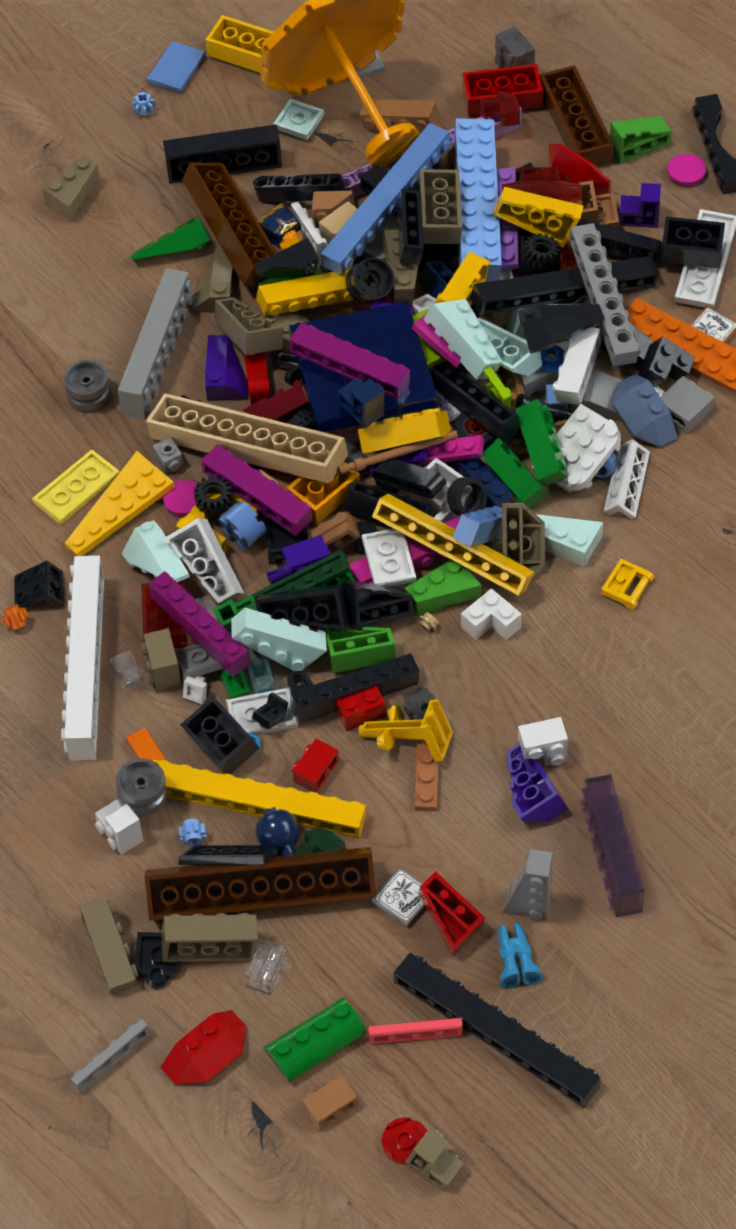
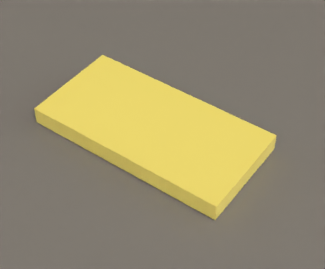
M90 450L35 495L32 501L62 525L108 487L120 471L95 451Z

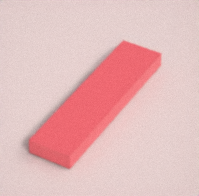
M462 1018L368 1027L370 1044L463 1035Z

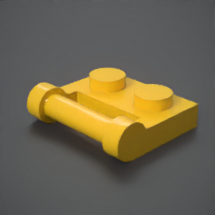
M620 559L603 585L601 594L624 604L630 610H634L638 604L637 600L646 586L653 581L654 575L648 570ZM636 576L641 578L631 596L626 595L625 593Z

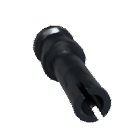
M520 393L515 401L516 409L538 399L543 405H547L549 411L552 412L553 418L558 420H567L575 412V410L547 404L540 398L526 397L523 393Z

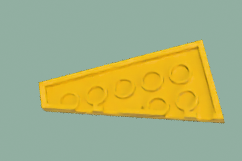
M136 451L66 540V548L75 556L85 555L174 489V482Z

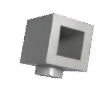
M171 437L153 445L154 457L165 475L184 467L182 453Z

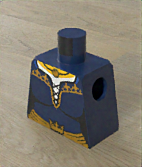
M283 202L257 220L270 243L278 248H281L280 243L283 240L284 234L291 230H295V232L301 230L299 220Z

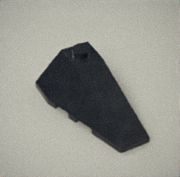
M599 304L535 305L517 310L521 329L530 354L552 348L558 340L571 338L572 333L579 329L586 330L605 320Z

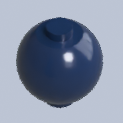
M275 807L263 811L264 816L259 818L255 829L258 843L260 845H276L279 850L278 856H287L296 852L294 845L300 837V825L296 817L287 810H276Z

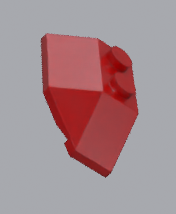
M562 144L549 145L548 161L550 176L556 184L563 186L593 180L595 196L610 193L611 180L605 177L592 162Z
M232 1010L211 1014L176 1042L160 1069L175 1085L208 1083L243 1054L246 1024Z

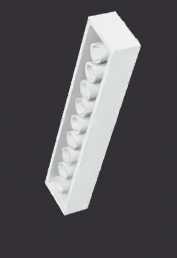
M74 556V565H70V575L73 577V582L69 583V593L72 595V600L68 601V610L71 613V618L67 619V628L70 631V636L66 637V646L69 649V654L65 655V664L68 667V672L64 674L67 691L63 692V701L66 704V709L62 711V720L65 723V728L61 729V739L64 741V752L68 753L70 761L96 760L104 574L100 556Z

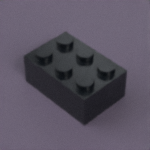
M666 216L660 262L720 268L725 223Z
M214 696L180 724L223 774L234 772L260 749L253 738Z

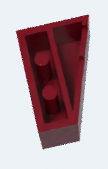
M299 380L293 382L294 387L286 391L280 389L276 391L277 395L268 399L263 398L243 409V411L247 414L288 424V421L299 411L309 408V403Z

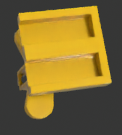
M439 699L430 700L424 718L421 720H402L403 715L400 706L393 705L388 709L389 721L364 722V725L359 726L360 737L377 738L378 748L384 751H390L396 739L425 740L435 762L443 761L453 735L452 728Z

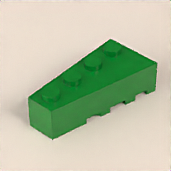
M536 399L516 408L515 410L519 415L520 427L537 481L546 487L567 478V465L562 457L553 415L547 405H543Z

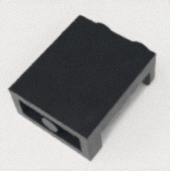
M264 515L267 529L266 539L269 564H283L282 548L307 540V526L295 536Z

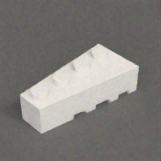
M198 518L163 538L175 550L177 556L187 564L189 570L199 578L201 584L218 603H225L231 599L234 600L244 594L207 519Z

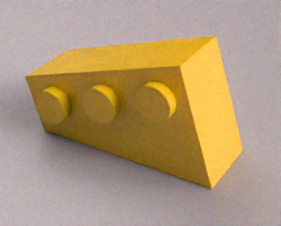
M469 252L442 294L440 293L437 296L435 303L466 299L471 306L473 303L470 300L474 284L486 281L490 261Z

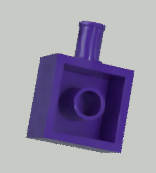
M322 535L282 548L283 567L266 572L270 585L330 556L331 554Z

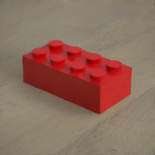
M537 64L462 73V89L468 116L488 114L510 104L519 105L521 109L543 107V89Z

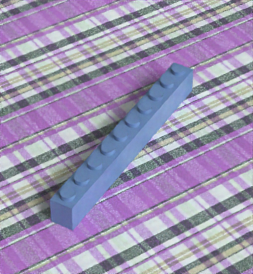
M431 123L427 125L321 252L323 267L341 276L346 270L351 268L354 260L362 255L364 248L374 240L378 231L384 228L387 220L395 215L401 189L415 190L419 184L420 169H430L434 164L438 163L444 151L449 149L451 145L449 131Z

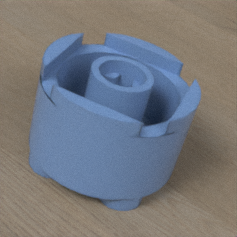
M238 501L218 519L224 527L222 529L223 534L228 539L233 538L236 540V545L242 551L248 549L267 532L263 521L258 522L256 518L258 514L243 501Z

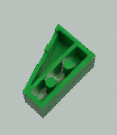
M497 439L483 452L482 457L492 467L491 471L504 481L503 484L510 492L516 495L514 499L517 503H524L528 508L532 509L549 494L519 457L501 439Z

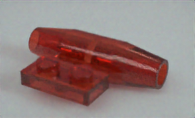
M519 167L520 181L502 184L501 192L504 187L566 202L581 199V184L560 181L558 167Z

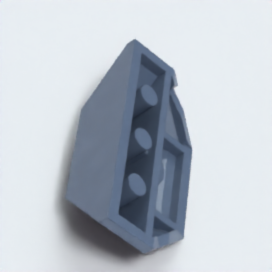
M634 374L618 382L612 406L634 438L653 444L658 448H662L678 439L671 413L649 380Z

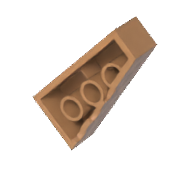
M372 99L388 128L401 123H411L421 134L427 125L431 123L445 129L436 101ZM363 104L359 113L363 127L379 131Z

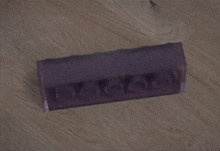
M609 774L585 779L584 788L581 789L583 798L581 800V808L583 813L587 812L586 825L588 832L592 831L593 838H591L593 850L598 852L599 871L603 870L604 877H602L604 890L609 891L610 896L607 897L609 909H614L616 917L642 913L644 888L612 776Z

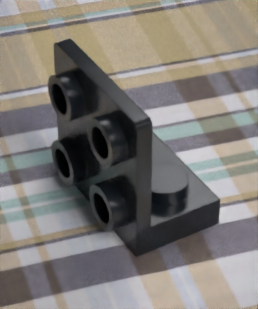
M46 560L15 575V604H18L19 608H27L44 600L56 609L64 606L63 571Z

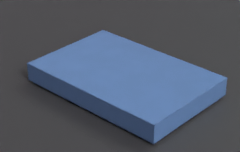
M172 41L147 78L148 83L182 93L205 58V51Z

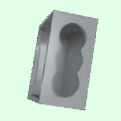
M684 376L660 397L668 410L685 423L684 426L678 420L672 418L674 425L687 434L714 408L715 397Z

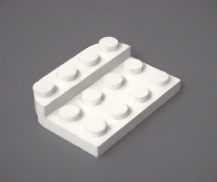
M582 404L578 406L557 433L562 457L567 465V478L554 484L570 493L585 487L588 489L592 486V478L613 451L616 450L618 452L621 447V434L613 420H607Z

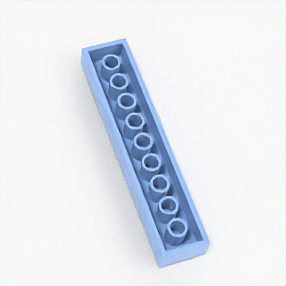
M456 118L454 154L455 170H459L462 218L461 244H458L459 266L467 254L472 252L490 261L486 281H497L500 279L502 263L499 217L493 215L498 199L494 120Z

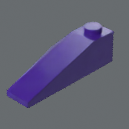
M208 335L205 369L207 401L247 400V380L230 338L227 335Z
M520 743L506 751L508 771L511 775L512 805L522 821H551L568 810L567 805L538 759L530 758L524 760Z

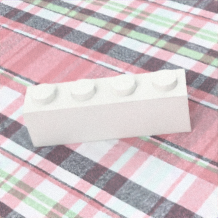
M590 327L586 330L579 329L572 333V337L569 338V348L565 349L564 363L559 366V378L553 384V393L556 395L557 402L581 404L602 342L600 329Z

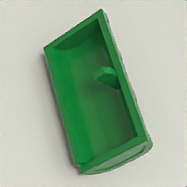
M342 997L263 1048L286 1080L290 1082L367 1032L358 1014Z

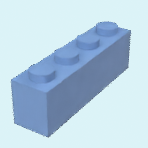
M493 506L461 514L452 538L470 547L501 539L502 508Z

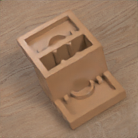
M593 180L554 187L556 199L583 205L580 220L611 228L620 227L614 193L595 196Z

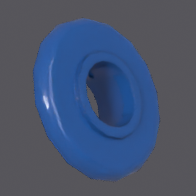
M555 345L552 348L540 351L542 360L540 369L547 372H555L559 370L560 365H563L565 351L560 346ZM553 354L556 358L548 360L545 358V355Z

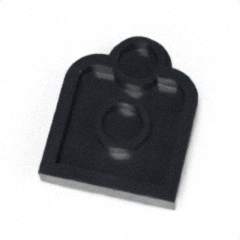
M137 932L135 967L138 975L146 978V982L150 987L160 989L168 983L170 978H174L180 973L182 962H163L162 933Z

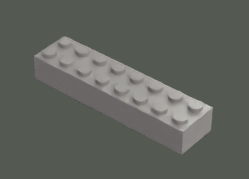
M165 268L118 388L121 413L124 416L145 420L147 413L152 410L153 397H156L158 394V384L160 381H163L165 366H168L170 363L171 350H175L176 337L181 334L182 322L186 320L188 306L192 305L194 296L191 293L192 281H189L188 272Z

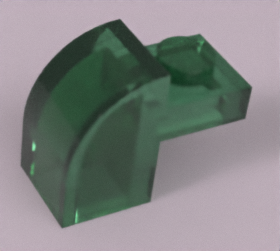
M323 828L313 829L304 834L305 845H300L294 855L345 850V842L330 830Z

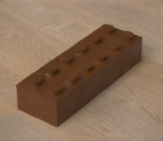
M573 65L539 74L544 102L565 146L594 165L613 161L614 144L576 66Z

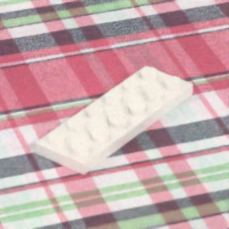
M700 209L697 220L725 223L720 268L684 264L675 295V302L703 308L708 306L714 309L736 230V216Z

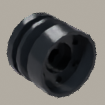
M377 257L367 258L352 266L348 271L345 279L346 289L355 301L363 304L372 303L388 295L392 290L394 273L390 265L384 260ZM366 278H367V281L370 282V285H368V286H367V282H364V279H366Z

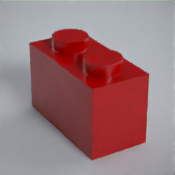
M377 686L337 700L338 716L345 731L364 725V722L386 717L385 701Z
M316 738L312 744L307 745L301 760L296 761L292 767L294 783L317 793L339 762L338 749Z

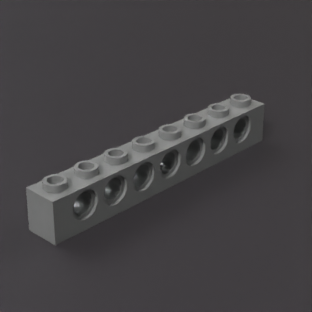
M594 223L571 227L569 241L591 304H599L605 320L599 322L598 325L612 365L614 367L636 363L638 354L641 352L640 344L635 341V331L633 326L629 324L627 309L624 310L623 296L621 293H618V283L616 278L612 276L611 263L607 262L606 248L601 245L600 232L596 231Z

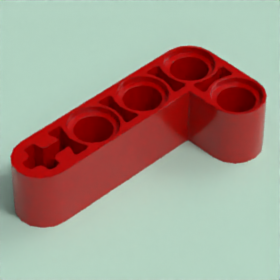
M264 352L253 356L244 354L250 404L252 405L263 398H270Z

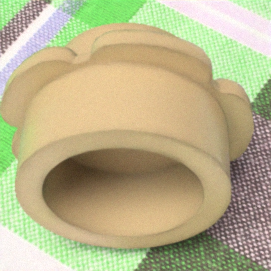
M426 612L423 616H419L422 620L419 624L425 630H436L439 622L430 613Z

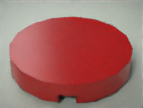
M411 1118L395 1119L386 1126L382 1134L383 1152L393 1162L408 1165L405 1161L427 1132L426 1128L422 1123L411 1120Z

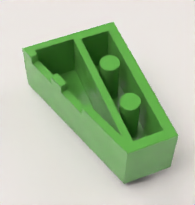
M453 560L405 587V590L413 595V611L417 616L424 615L426 612L432 613L443 610V607L456 604V606L462 605L464 601L472 599L477 601L482 596V585L466 567Z

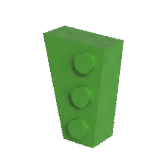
M661 116L611 122L610 138L614 144L613 154L620 164L671 144L672 131Z
M349 626L346 631L323 628L326 633V648L333 673L373 666L396 658L395 643L390 628L363 627V630L350 629Z

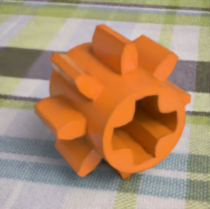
M15 604L3 610L5 615L1 617V620L5 627H11L12 630H16L27 624L25 618L29 617L25 607L19 608L18 604Z

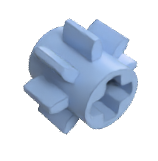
M145 92L134 96V101L132 102V109H136V114L142 116L149 115L153 112V107L156 106L155 99H151V94Z
M198 819L185 820L183 827H179L180 841H185L187 846L200 845L202 838H206L205 824H200Z

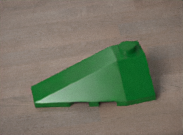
M196 216L176 227L174 233L171 234L170 232L162 235L157 239V242H151L131 253L130 256L134 260L191 250L196 247L200 250L208 245L207 241L210 238Z

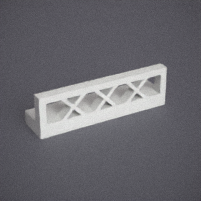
M633 439L623 443L616 454V466L611 477L604 512L609 516L620 511L631 520L636 518L650 451ZM636 451L642 454L641 461H639ZM633 466H635L636 471L638 473L637 478L635 477L634 472L632 470ZM629 483H631L634 488V494L631 493ZM626 499H628L630 509L625 506Z

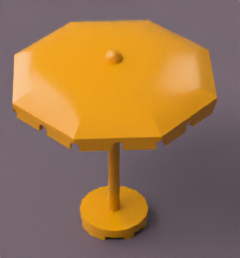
M308 0L262 43L260 80L268 89L281 92L285 89L287 93L301 96L303 94L302 91L308 95L328 87L327 80H332L334 84L350 79L380 132L368 143L365 149V156L372 167L378 164L383 169L387 168L392 162L402 157L420 134L411 123H401L389 128L387 127L354 67H358L360 71L364 70L377 58L375 55L376 49L382 53L398 38L396 31L401 33L403 21L401 16L404 13L405 1Z

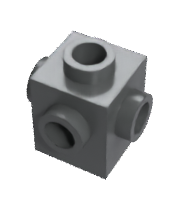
M422 685L402 693L405 705H403L408 717L415 720L423 719L430 700H435L434 695L429 693L428 688Z

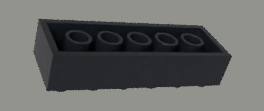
M277 124L163 141L169 184L183 182L182 179L190 163H223L230 175L282 167Z

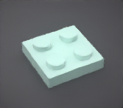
M290 98L273 125L277 124L278 131L308 140L323 118L324 110Z

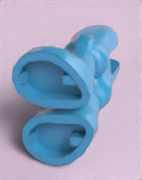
M514 923L515 938L512 939L508 938L505 925L498 927L499 954L505 964V969L499 976L501 987L505 989L516 987L521 980L515 956L520 959L524 984H538L543 979L540 968L532 962L530 957L532 948L528 944L520 923Z

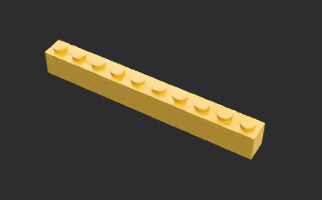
M152 760L158 763L164 771L166 797L257 817L264 816L263 811L275 807L276 810L284 809L292 813L300 826L360 839L366 819V805L360 802L344 801L334 796H321L315 792H302L292 787H279L273 783H260L250 778H237L231 774H218L208 769L200 770L188 765H176L166 760Z

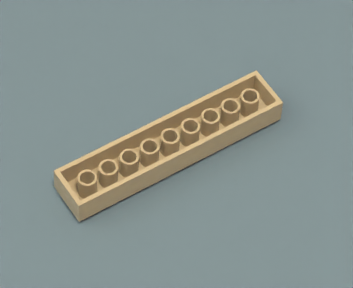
M166 393L145 421L150 438L164 441L171 437L176 445L207 453L218 444L222 448L230 450L235 457L243 459L246 463L328 484L331 483L338 472V466H341L348 456L344 437Z

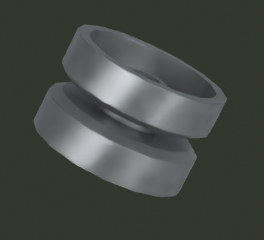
M81 360L72 364L66 370L64 384L68 402L73 408L83 412H91L103 408L108 403L111 396L107 370L102 364L93 360Z
M139 758L131 760L121 767L116 778L120 806L128 804L136 816L142 817L159 811L165 804L167 796L165 774L159 764L150 759Z

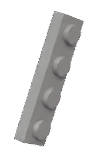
M141 1019L137 1023L131 1024L120 1038L113 1039L107 1049L102 1053H97L87 1066L78 1069L71 1078L73 1089L80 1095L150 1035L148 1025Z

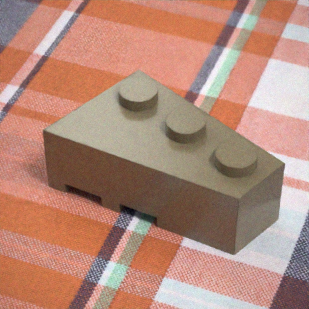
M83 155L42 188L45 204L70 222H73L75 219L74 215L78 209L82 208L85 198L90 196L99 182L97 164Z

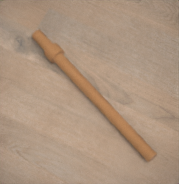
M455 430L446 433V436L419 441L364 459L360 457L354 459L351 463L338 466L339 472L344 474L353 470H364L366 466L458 438V434Z

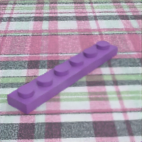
M515 167L497 169L498 198L504 187L517 190ZM499 218L501 270L519 269L518 226Z

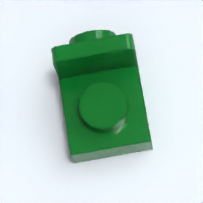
M223 670V674L219 678L223 681L229 699L251 691L243 670L234 677L227 670Z

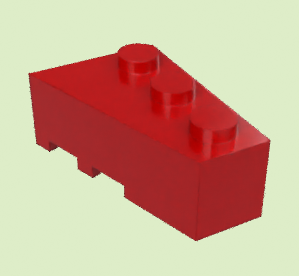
M436 871L420 886L419 896L453 956L484 925L485 917Z

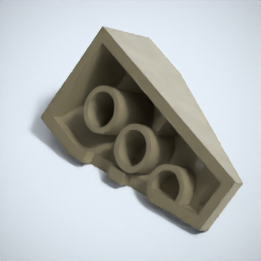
M215 249L193 293L192 312H215V300L232 298L234 268L223 249Z

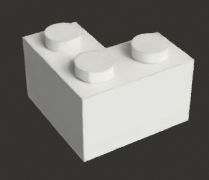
M492 588L461 613V628L475 640L490 628L507 640L521 628L522 613Z
M561 717L518 726V740L524 760L530 758L538 759L543 756L545 766H557L567 762L568 738Z
M116 799L95 813L97 821L95 826L100 834L105 833L110 847L113 850L117 849L121 855L144 841L140 820L128 804L121 807Z

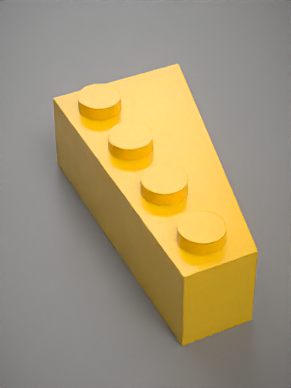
M504 187L496 201L493 215L533 234H542L544 237L547 234L548 238L552 236L554 241L557 240L558 244L564 248L569 239L571 227L576 226L581 218L583 205Z

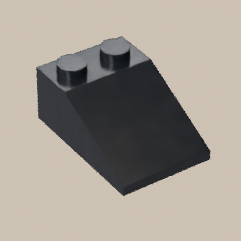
M307 237L256 263L253 276L255 278L308 277L316 272L319 257Z

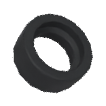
M460 477L453 481L447 493V503L450 510L454 514L461 516V514L470 513V511L474 512L484 509L487 503L485 485L480 480L471 477ZM470 485L474 498L471 506L468 509H464L461 503V495L464 488Z

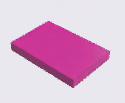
M425 314L413 324L411 329L457 368L462 364L460 362L461 357L451 352L447 341L443 337L439 338L435 333L436 329L432 324H427L424 321Z

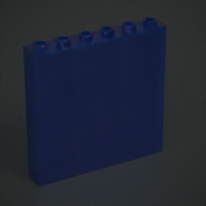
M408 301L303 322L410 369V382L398 399L384 394V416L377 421L438 408V396L419 336L411 329L414 320ZM301 323L289 325L290 338ZM295 354L316 430L329 432L361 425L338 403V390L353 381V379Z

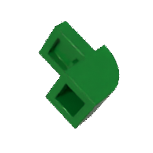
M251 595L235 604L231 599L213 608V612L218 622L230 633L232 632L231 619L244 608L257 611L255 599Z

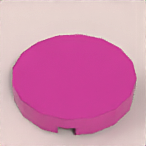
M681 154L671 159L668 164L667 174L672 182H676L681 187L696 186L705 178L706 166L704 161L695 155Z
M190 480L174 482L175 488L163 496L166 510L173 513L176 517H185L196 505L194 488L197 487V483Z

